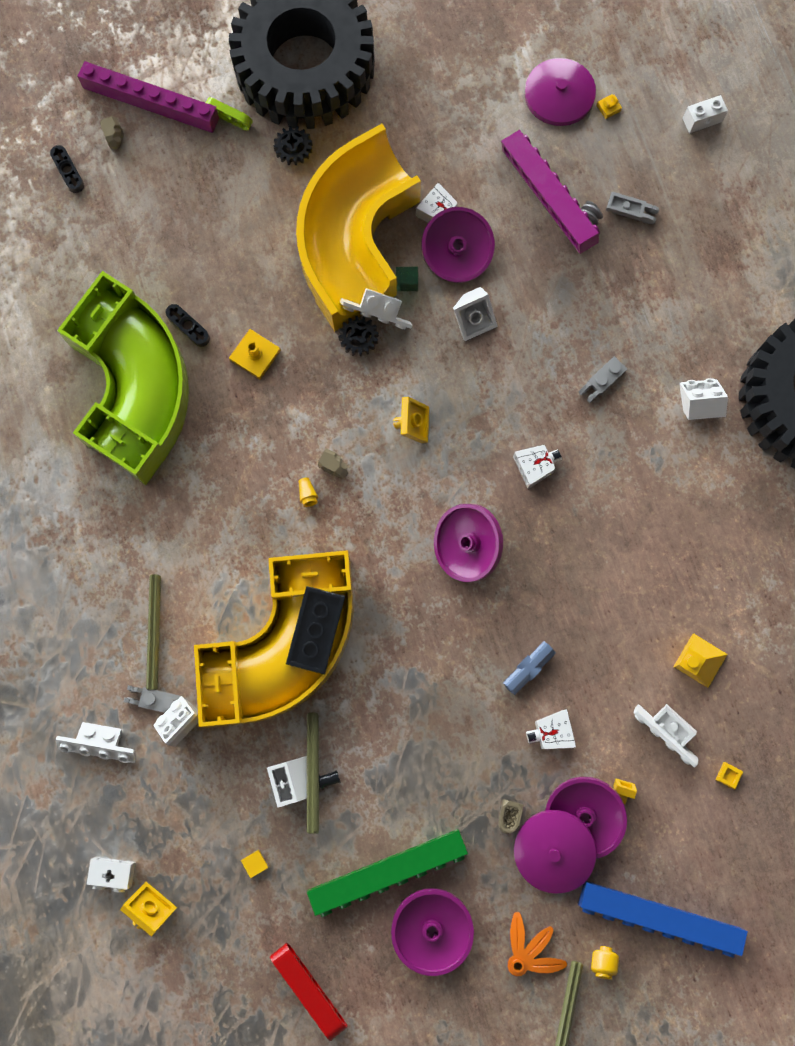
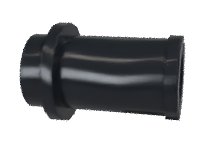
M337 770L322 776L319 775V789L324 790V787L341 783Z

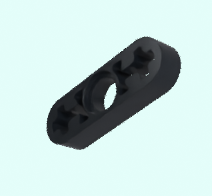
M61 145L54 146L50 150V155L67 187L73 193L81 192L84 189V182L66 149ZM61 153L64 160L61 161L57 154ZM65 166L72 167L68 173H64L63 168ZM74 177L78 185L74 186L70 178Z
M171 304L167 307L166 316L168 320L194 344L204 347L209 343L210 336L208 332L177 304ZM171 312H177L181 319L179 320L175 315L172 316ZM190 321L193 323L192 328L184 329L183 324ZM197 331L199 335H203L204 340H198V337L194 332Z

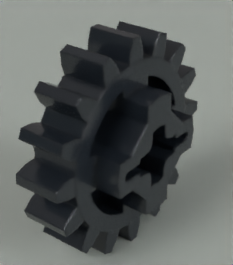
M289 126L288 131L283 128V133H277L278 138H274L275 145L273 146L276 157H280L282 163L287 160L288 165L294 162L296 166L297 161L303 164V158L309 159V153H312L313 144L310 134H306L305 129L299 131V126L295 130Z
M355 316V320L348 318L349 323L343 322L344 329H339L341 335L338 337L339 341H342L340 343L341 347H346V353L351 350L352 356L359 353V356L362 357V352L368 355L369 349L374 350V344H378L377 337H379V332L376 331L377 326L372 325L371 319L366 322L365 316L361 320H359L358 316ZM371 335L370 341L367 343L366 340Z

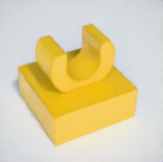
M615 94L603 98L596 105L605 119L621 112L622 109Z
M615 778L613 787L621 797L624 805L628 797L635 799L637 793L635 784Z

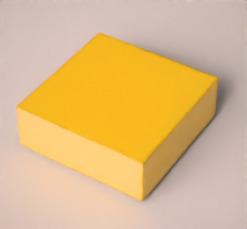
M723 762L715 780L735 790L743 771Z
M260 850L241 860L250 879L269 868Z

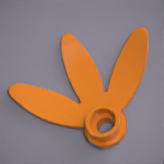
M519 912L514 913L510 928L513 956L509 958L507 964L508 970L512 975L522 976L527 970L536 973H554L566 968L567 962L561 959H534L550 941L553 927L549 926L540 931L524 949L525 930L523 920ZM519 962L522 964V967L516 969L514 964Z

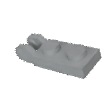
M611 192L606 211L653 225L656 222V218L643 212L656 215L659 212V208L646 203V201Z
M614 356L588 380L578 393L580 395L585 394L592 387L595 392L587 399L591 403L627 371V368Z
M128 685L127 690L139 692L141 697L140 701L127 697L124 698V702L165 713L172 703L181 696Z

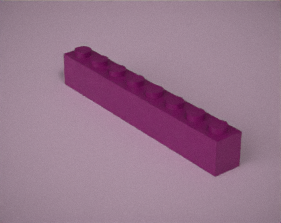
M84 61L77 75L82 87L86 90L211 133L214 132L219 121V114L214 105Z
M519 129L501 140L503 153L579 254L598 244L600 234L598 227L595 224L592 225L588 214L585 211L582 212L575 198L572 199L566 185L560 183L558 175L552 172L548 162L540 157L539 150L536 147L533 148L529 137L526 134L523 135Z

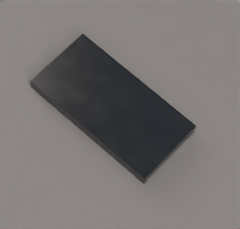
M306 586L286 665L325 675L346 596Z

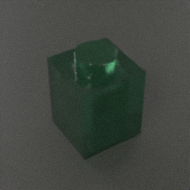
M396 267V273L394 274L397 277V291H418V267Z

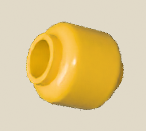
M600 946V950L593 951L591 970L596 974L595 977L612 980V976L617 975L619 956L612 952L613 948Z

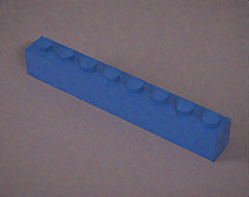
M585 881L582 886L578 905L583 908L582 912L590 915H594L595 912L601 913L604 919L614 921L617 918L623 920L622 924L634 927L637 924L643 926L642 930L654 933L657 930L662 932V936L674 939L675 936L680 937L682 942L694 946L695 942L703 944L702 948L713 952L715 948L723 950L722 954L735 958V954L743 955L748 933L743 928Z

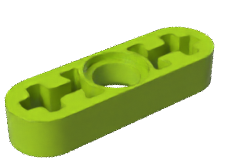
M209 97L205 102L216 106L219 118L243 130H249L253 123V120L247 114L212 97Z

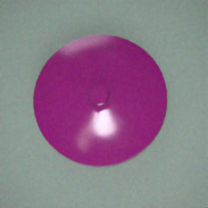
M565 58L549 59L537 65L529 74L525 85V101L531 113L542 122L554 126H567L579 122L590 112L596 96V85L590 72L578 62Z
M451 207L439 212L429 221L422 235L421 250L426 265L436 276L445 281L461 283L478 277L487 269L494 255L495 239L489 223L479 213L465 207Z
M456 505L443 514L436 526L434 534L435 555L441 568L450 577L462 582L482 580L495 570L502 556L503 535L500 525L494 515L480 505Z
M592 777L569 779L560 784L547 801L545 811L560 810L568 812L579 818L588 827L595 841L596 859L608 855L621 843L627 828L626 809L616 790L604 781Z
M547 810L531 816L520 827L514 844V858L519 872L533 887L548 893H566L580 887L590 877L596 862V846L590 830L579 818L568 812Z
M441 889L420 890L408 896L397 908L391 926L392 944L399 959L411 970L427 976L443 975L459 967L469 955L474 940L472 918L466 906L455 895Z

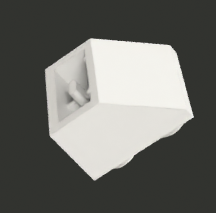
M709 378L704 381L688 380L687 382L680 383L683 411L688 420L726 417L728 396L717 379Z
M181 696L157 719L153 726L168 746L176 747L198 724V709Z
M307 756L267 767L277 808L307 799Z

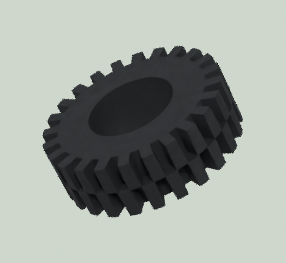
M250 0L251 6L244 2L240 4L238 8L240 18L233 17L231 22L233 33H229L231 49L229 51L240 91H243L246 102L249 105L254 103L256 112L260 116L264 117L269 111L271 122L279 125L283 116L286 115L288 127L291 126L293 129L297 127L299 118H305L307 129H314V117L321 116L324 125L327 126L333 124L332 111L335 110L343 119L349 115L348 103L355 108L360 105L361 92L367 94L370 89V79L374 77L375 62L372 22L367 19V10L363 4L358 6L357 0ZM297 36H314L324 40L333 48L332 53L323 63L305 70L285 67L273 58L277 49L284 42Z
M794 319L789 325L787 323L781 325L749 359L746 364L749 367L743 372L740 380L745 385L738 395L739 400L747 401L746 405L740 410L742 419L749 417L753 419V422L747 428L749 434L753 436L760 432L764 439L758 444L759 447L764 451L771 446L775 447L777 452L773 458L779 462L789 457L792 458V468H795Z

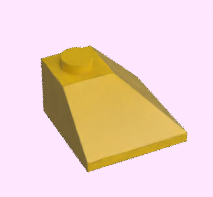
M692 634L673 667L708 688L728 654L699 636Z

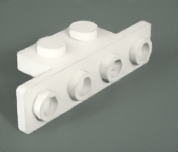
M366 288L361 304L343 298L340 300L343 308L348 311L354 312V309L361 311L360 314L369 318L371 316L378 317L379 321L386 324L389 321L396 323V327L404 330L406 327L412 328L410 321L397 317L402 303L399 299Z
M639 704L635 707L634 714L639 722L649 726L650 731L656 737L660 736L670 750H675L679 753L681 759L686 764H691L694 768L698 765V757L685 746L697 734V731L667 704L654 717Z
M83 722L76 739L60 736L56 738L57 748L65 753L75 752L83 756H97L104 760H119L122 763H135L136 761L134 749L117 747L122 735V730L118 728Z

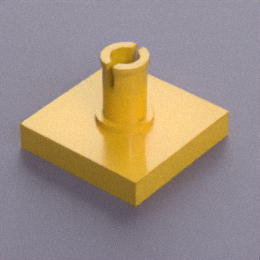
M249 329L230 355L229 360L256 378L261 379L280 353L281 348Z
M402 397L401 417L393 419V421H398L393 423L395 429L401 428V435L419 443H428L429 406L413 398Z
M145 882L126 901L120 910L133 921L134 926L138 925L137 929H143L152 937L177 907L149 883Z

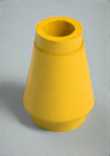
M307 477L298 481L300 503L304 507L316 505L319 497L310 479Z

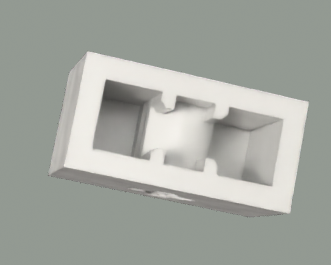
M720 95L688 106L682 119L688 132L692 133L721 123L728 110Z
M100 857L92 858L87 885H93V889L98 890L111 887L114 892H125V889L127 890L132 887L136 862ZM108 872H111L112 875H115V878L111 879V876L107 875Z

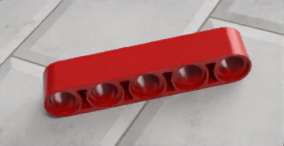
M285 943L270 956L274 966L329 1041H332L348 1028L341 1014L288 943Z

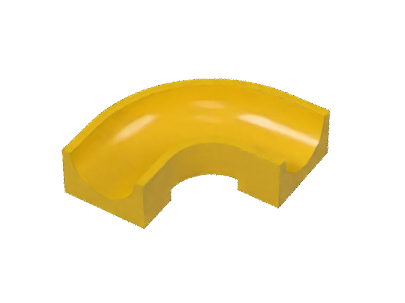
M382 123L351 140L329 156L309 181L299 206L296 236L303 274L316 304L334 332L343 327V322L348 324V318L355 320V316H358V318L362 316L360 314L361 311L354 309V312L344 309L340 303L341 298L361 304L366 288L390 297L397 295V277L376 247L373 235L377 226L385 217L388 216L389 219H392L420 203L421 180L417 175L410 178L403 170L391 149L386 128Z
M348 550L268 558L273 606L270 618L263 629L255 636L240 642L231 641L194 645L199 727L208 728L248 724L277 717L305 702L328 680L343 656L352 628L354 605ZM306 586L346 596L325 675L286 665Z

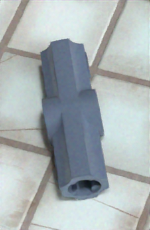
M543 641L530 656H526L516 667L517 669L510 674L503 684L511 693L516 695L528 681H531L542 670V667L556 652L549 644Z

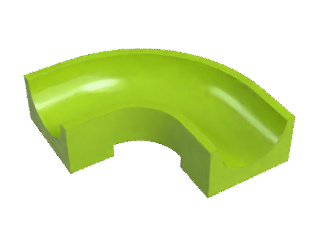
M102 271L57 330L70 347L101 366L106 376V390L101 403H94L73 434L87 447L100 452L137 478L141 483L147 485L170 453L182 430L189 401L188 374L180 349L160 316L145 301L136 296L132 289Z

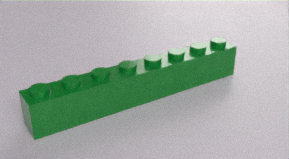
M456 829L307 890V895L314 915L320 914L321 917L331 914L332 909L340 907V909L352 905L351 901L359 899L360 902L370 898V894L377 891L378 894L389 890L390 885L395 883L397 886L409 882L408 878L412 876L420 878L428 874L427 870L434 868L437 871L446 867V863L453 860L454 863L465 859L464 855H467L468 852L459 830Z

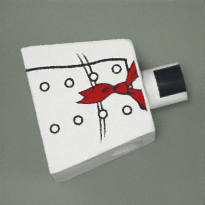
M437 183L416 207V216L429 223L436 214L447 208L458 207V203Z
M545 445L516 451L513 456L528 489L554 473L555 466L553 463L562 460L558 449L548 453Z
M567 709L535 721L536 730L526 732L528 743L540 742L541 749L576 747Z

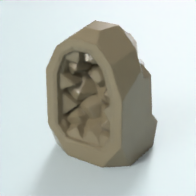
M110 116L102 119L100 126L110 149H118L122 143L121 139L124 133L117 117Z
M326 448L319 459L318 467L336 477L345 478L348 472L347 465L342 461V457Z
M503 799L498 821L502 833L510 834L519 827L523 804Z

